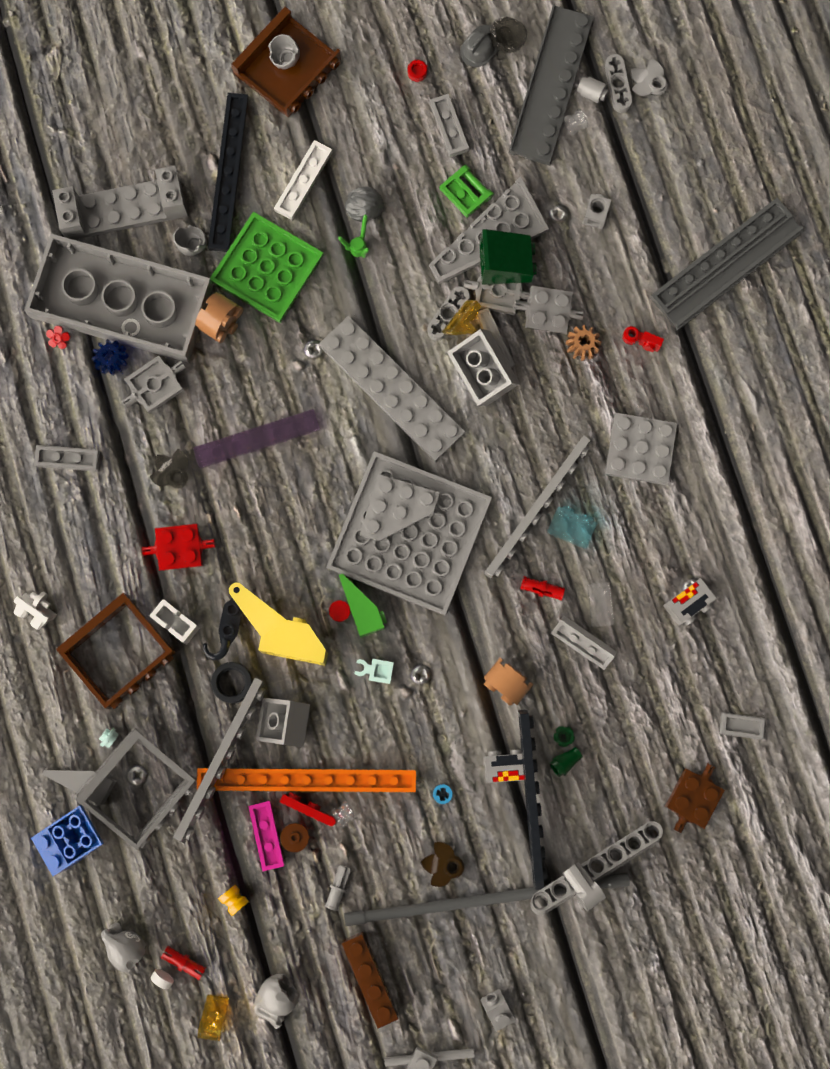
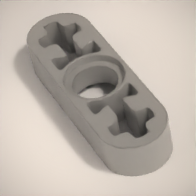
M612 54L608 56L605 63L610 96L614 110L619 113H625L632 104L623 58L618 54ZM611 62H615V64L618 65L616 70L617 73L615 74L614 66L611 65ZM616 79L622 80L624 86L617 88L613 85V81ZM620 94H622L623 102H626L625 106L619 103Z
M454 288L429 323L428 336L432 340L439 341L443 339L468 304L470 295L466 288ZM461 293L464 294V297H463V298H464L465 300L460 299L459 302L457 303V307H456V306L454 305V303H455V301H456V297H457L456 294H457V295H460ZM445 309H452L455 315L447 319L442 313ZM441 320L443 322L440 330L442 333L437 332L433 334V327L437 328Z

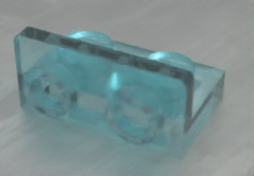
M563 506L556 509L547 533L586 549L598 523L594 522V518L589 515L582 514L580 516L575 514L572 508Z

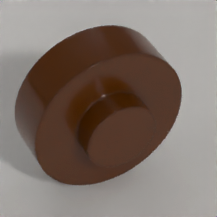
M299 823L287 825L280 835L281 844L289 852L302 851L309 842L307 828Z

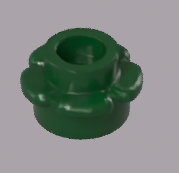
M559 726L553 735L554 741L561 747H567L575 740L574 731L569 726Z

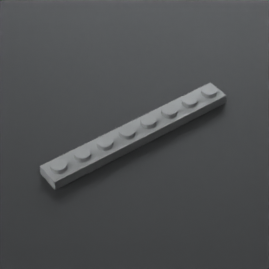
M583 435L486 569L484 574L491 579L493 575L499 576L505 567L502 563L506 557L508 559L512 558L517 551L514 546L518 541L523 542L529 534L527 528L531 523L535 526L542 516L539 514L543 506L546 509L554 499L551 496L555 490L559 492L566 483L563 478L567 473L571 475L578 466L575 462L579 456L584 458L590 449L587 446L590 439Z
M254 678L173 836L177 841L185 844L186 840L189 841L195 831L193 826L197 819L200 820L205 812L203 806L206 800L212 798L216 789L214 785L217 779L220 780L225 773L226 768L224 765L227 759L231 760L235 753V743L238 739H242L246 731L244 726L247 720H251L255 714L256 708L254 706L257 700L261 701L266 689L264 688L263 681Z

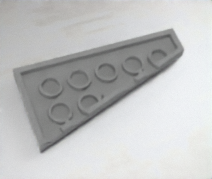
M521 176L495 203H492L471 223L466 231L461 233L449 247L445 248L429 264L438 285L480 265L479 243L482 229L531 235V240L549 231Z

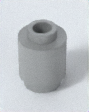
M589 76L588 78H582L577 92L581 93L582 97L599 104L600 101H605L609 90L606 89L607 84Z

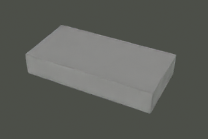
M722 712L719 734L764 740L766 718Z

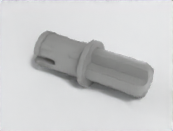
M344 865L338 867L334 882L330 884L331 891L325 904L326 908L334 911L339 910L343 893L347 891L345 887L351 872L349 867Z

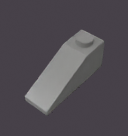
M44 770L42 774L78 793L96 771ZM109 773L87 799L98 805H104L117 782L112 779L113 774Z

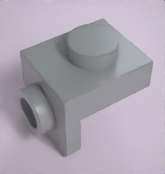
M500 989L481 998L482 1005L496 1032L516 1021Z

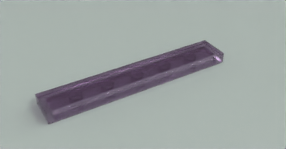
M312 409L194 447L193 450L198 466L201 469L319 431L320 428Z

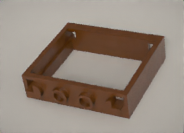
M125 593L119 595L56 648L58 653L105 709H116L123 703V697L128 693L130 695L135 693L140 688L139 684L146 679L148 681L157 674L156 669L161 665H168L174 659L172 656L176 653ZM127 606L165 652L109 699L71 653Z

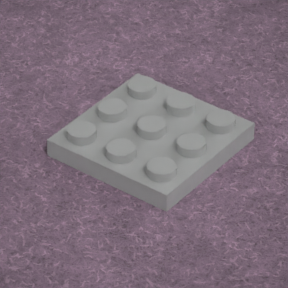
M614 413L605 475L667 486L677 423Z

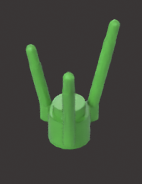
M367 215L363 216L360 237L352 239L349 244L341 236L338 237L339 241L345 246V249L347 251L350 250L351 254L355 257L366 258V254L369 252V248H366V242L364 241Z

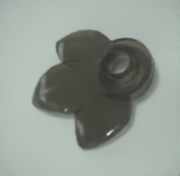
M177 449L172 458L165 455L155 456L157 472L153 473L150 479L161 487L168 485L173 488L184 487L188 481L186 473L188 459L183 451ZM176 475H181L180 481H174Z

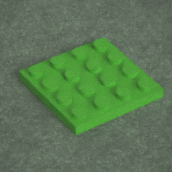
M253 212L210 279L214 285L281 323L323 258L324 253Z

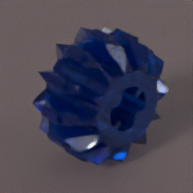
M107 339L106 345L99 342L100 349H93L96 355L92 357L93 362H96V369H101L103 374H107L109 371L113 376L116 369L122 372L123 370L120 366H127L128 363L124 359L129 357L128 353L125 352V346H119L117 340L111 343Z

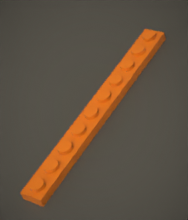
M197 768V790L208 768ZM226 769L223 777L220 780L217 779L214 787L216 788L215 791L416 792V770Z

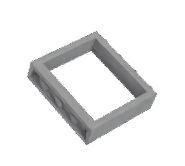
M133 728L75 795L74 799L137 850L139 847L143 848L150 841L151 837L149 835L154 829L159 830L166 821L164 817L168 812L173 813L180 805L179 799L191 792V789L195 786L193 784L195 779ZM138 740L184 780L134 838L87 798Z

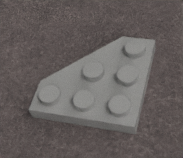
M379 474L360 536L381 542L389 536L412 526L414 523L433 515L440 492Z

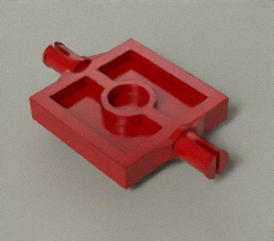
M198 524L155 528V546L142 547V551H146L142 552L143 556L155 554L158 559L159 571L203 566V549L216 548V545L209 544L215 543V539H201Z

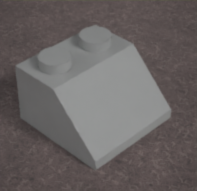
M263 698L256 741L303 748L310 704Z

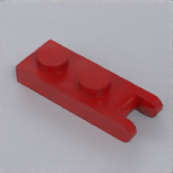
M289 792L288 795H282L280 803L328 826L336 824V818L320 811V805L311 801L308 804L301 802L302 797L292 792Z

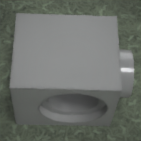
M591 194L583 224L603 229L611 199L602 194ZM598 207L602 210V212L597 213L593 210V208Z

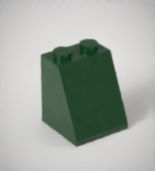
M482 229L479 243L482 285L532 282L533 276L537 274V265L532 259V255H535V243H531V235Z

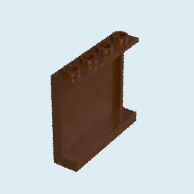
M284 7L231 65L233 73L289 118L292 113L295 114L300 109L301 103L305 99H309L313 95L314 89L326 81L328 74L338 68L341 63V55L339 49L334 52L294 20L291 11ZM281 34L289 35L297 43L300 50V57L297 63L288 69L277 68L269 58V43L275 36Z

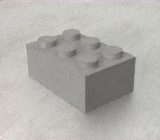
M478 330L447 352L478 406H488L520 384L489 330Z

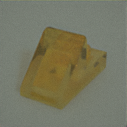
M466 300L442 330V333L446 335H462L477 332L478 330L470 321L476 318L478 315L477 311L481 308V305L476 300Z
M207 994L198 1029V1038L220 1041L222 1032L225 1030L229 997Z

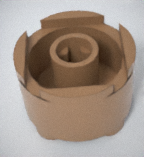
M216 292L207 299L206 303L209 305L206 309L201 308L195 326L214 340L222 343L228 334L232 335L238 327L236 321L244 309Z
M499 658L484 676L486 680L484 685L493 692L498 690L503 694L501 699L511 706L514 703L518 705L534 684L532 682L526 684L527 678L509 663L503 665L502 662L504 660Z

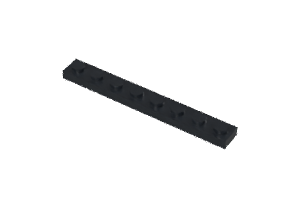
M227 94L208 243L210 251L227 252L231 244L249 100L248 94Z
M526 709L518 710L532 876L535 890L544 888V882L547 881V870L542 868V860H545L546 856L544 846L540 845V838H544L542 824L539 825L538 816H542L541 804L537 803L536 795L540 794L539 782L535 781L534 773L538 772L537 759H533L532 751H536L535 737H531L530 729H534L533 715H529Z

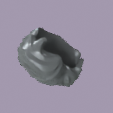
M370 187L354 189L349 193L348 199L345 202V210L348 216L359 222H362L364 215H367V221L376 219L384 209L381 195L377 190Z

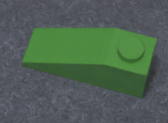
M340 574L339 578L360 638L384 630L383 624L387 623L384 612H379L377 606L344 574Z

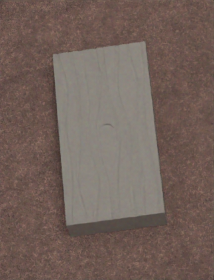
M50 234L24 311L30 318L56 326L59 325L67 329L189 363L199 332L198 327L195 326L196 318L201 308L206 309L208 304L206 301L211 295L213 284L208 277ZM127 319H135L140 324L139 333L133 337L130 334L137 330V325L134 322H128L125 325V335L122 332L121 326Z

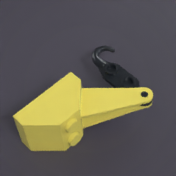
M233 583L229 587L231 600L227 601L223 607L218 629L221 647L219 652L213 654L209 652L207 643H204L203 652L207 658L219 660L226 656L230 645L238 635L242 613H244L261 636L258 649L261 653L326 666L328 652L305 619L293 617V621L286 620L242 584Z

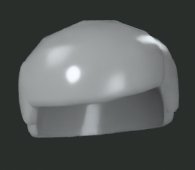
M281 34L275 36L269 43V58L277 68L288 69L295 66L300 57V50L297 43L289 35Z
M189 225L187 228L178 227L173 234L175 246L185 256L197 255L207 245L205 233L201 228L193 227L192 225Z

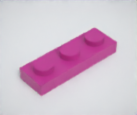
M271 801L248 806L262 871L285 866Z

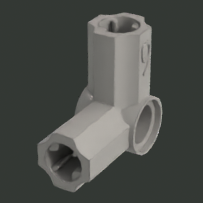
M579 862L563 873L576 892L581 908L589 911L606 899L602 889L595 881L591 880Z

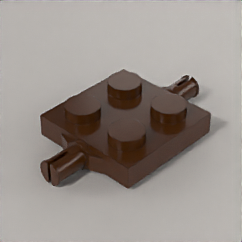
M707 763L702 775L696 774L689 769H684L665 805L666 808L673 811L679 817L673 828L675 831L682 834L687 822L694 823L703 829L707 826L725 791L710 780L715 770L714 766Z

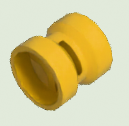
M236 884L218 898L222 904L228 906V912L231 916L249 902L245 896L240 895V889Z

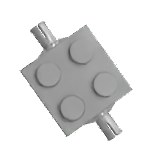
M481 274L477 282L465 279L463 285L464 288L475 290L476 300L474 308H489V311L515 315L516 309L513 308L515 305L514 301H520V299L528 300L530 292L522 291L521 283L482 285Z
M531 286L527 302L515 300V305L513 306L514 309L525 310V328L567 334L570 318L582 320L583 316L581 315H584L583 311L572 310L573 292Z
M158 355L124 379L129 385L132 394L122 400L123 404L128 408L137 401L150 414L184 391L177 381L176 374L186 367L180 361L170 368Z

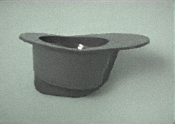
M491 25L477 27L461 46L460 54L462 60L471 67L484 66L500 49L502 45L501 33Z

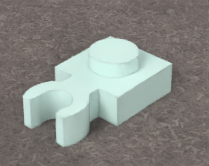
M372 659V664L369 665L364 660H357L356 663L364 665V670L362 672L355 671V675L364 676L370 674L369 681L390 684L394 662Z

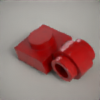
M633 326L627 327L622 335V339L626 344L633 345L638 341L639 345L649 352H658L664 341L663 338L644 331L642 333Z

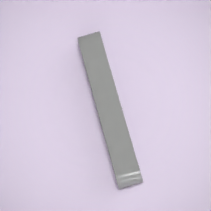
M650 821L588 859L581 866L591 880L597 882L656 845L663 835L662 826L655 821ZM646 830H655L657 833V837H649L646 833ZM631 840L636 841L639 844V849H631L628 842ZM610 853H619L621 856V860H612L610 858ZM598 863L602 866L603 871L596 873L592 870L591 865ZM563 875L533 895L531 909L537 915H544L575 896L576 892ZM558 886L563 887L566 894L564 896H557L554 893V888ZM543 898L547 902V906L539 908L536 906L535 900Z

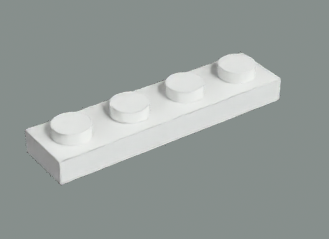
M315 140L313 141L275 205V212L293 221L333 153L331 148Z

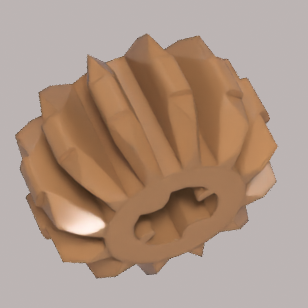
M582 325L581 330L577 326L574 327V333L569 332V339L565 342L567 346H570L567 352H575L573 358L576 359L579 355L581 356V361H584L586 356L590 360L593 359V353L598 354V347L602 344L600 340H597L600 334H593V327L589 331L586 330V325ZM583 340L587 342L584 346L580 344Z

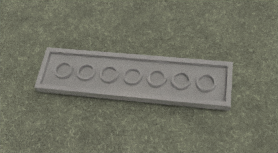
M349 316L319 343V347L434 462L465 434V431Z

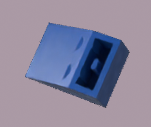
M79 805L31 837L52 876L69 869L104 844L82 805Z

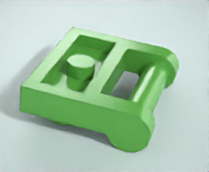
M465 164L441 184L439 189L468 218L480 206L488 202L494 193L490 189L487 190ZM465 177L481 196L477 197L461 178Z

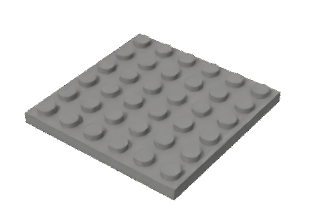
M374 451L326 569L338 574H344L348 578L445 616L492 497ZM379 474L440 492L433 515L414 523L412 526L389 536L381 542L360 536Z

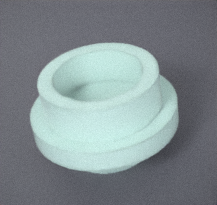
M114 727L110 730L106 728L99 738L102 741L100 746L109 748L119 734L115 732L116 729Z

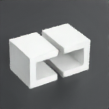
M164 599L150 614L152 619L186 645L200 629L199 626Z

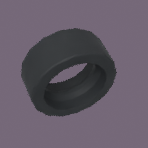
M224 663L217 667L212 674V691L223 702L239 703L244 700L253 682V677L250 671L240 663ZM229 670L239 671L245 679L244 689L239 694L233 696L225 694L221 690L219 683L221 676Z

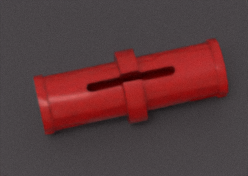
M526 576L523 577L520 587L521 590L537 593L540 597L544 595L562 601L565 592L564 587L549 584L546 580L538 581Z
M169 945L166 947L165 952L168 954L163 953L161 956L162 960L164 959L178 967V971L182 972L183 970L198 981L201 979L206 967L189 959V955L186 954L184 956Z

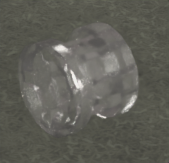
M581 109L576 110L573 115L564 117L565 125L572 135L577 134L580 129L588 128L587 118Z
M346 801L342 802L338 809L334 808L331 810L342 828H345L349 821L357 819L356 814Z

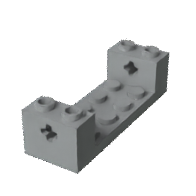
M176 166L155 169L157 180L80 196L77 195L73 186L52 190L60 231L64 237L75 240L188 217L181 179Z

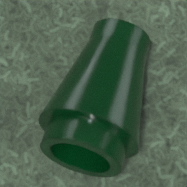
M574 747L567 752L553 757L549 765L558 777L566 776L583 756Z

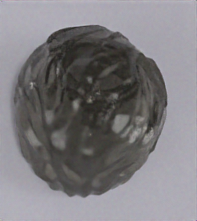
M498 18L489 29L492 45L499 51L506 53L517 52L526 43L528 32L525 25L514 18Z

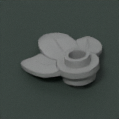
M651 59L647 69L633 68L631 70V77L636 84L633 86L632 91L639 96H647L649 94L662 95L665 93L668 84L663 77V67L656 60ZM654 84H658L660 88L654 87Z

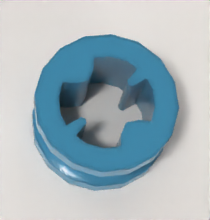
M445 784L436 786L433 791L434 800L440 804L448 803L452 799L451 788ZM440 788H446L445 791L449 793L448 798L445 797L444 801H441L440 796L436 795L437 790L441 791Z

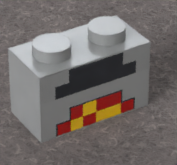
M700 578L663 606L678 626L683 623L687 626L697 619L696 613L699 611L705 613L714 605L711 602L717 598Z
M521 749L510 750V755H502L501 751L488 752V756H484L486 783L524 780Z

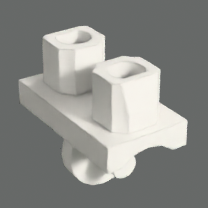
M44 591L39 595L35 592H32L30 595L25 593L21 597L17 596L14 600L17 604L14 614L20 618H26L29 613L32 614L34 618L30 624L37 630L42 629L57 616L56 613L49 609L51 604L46 601L48 594Z

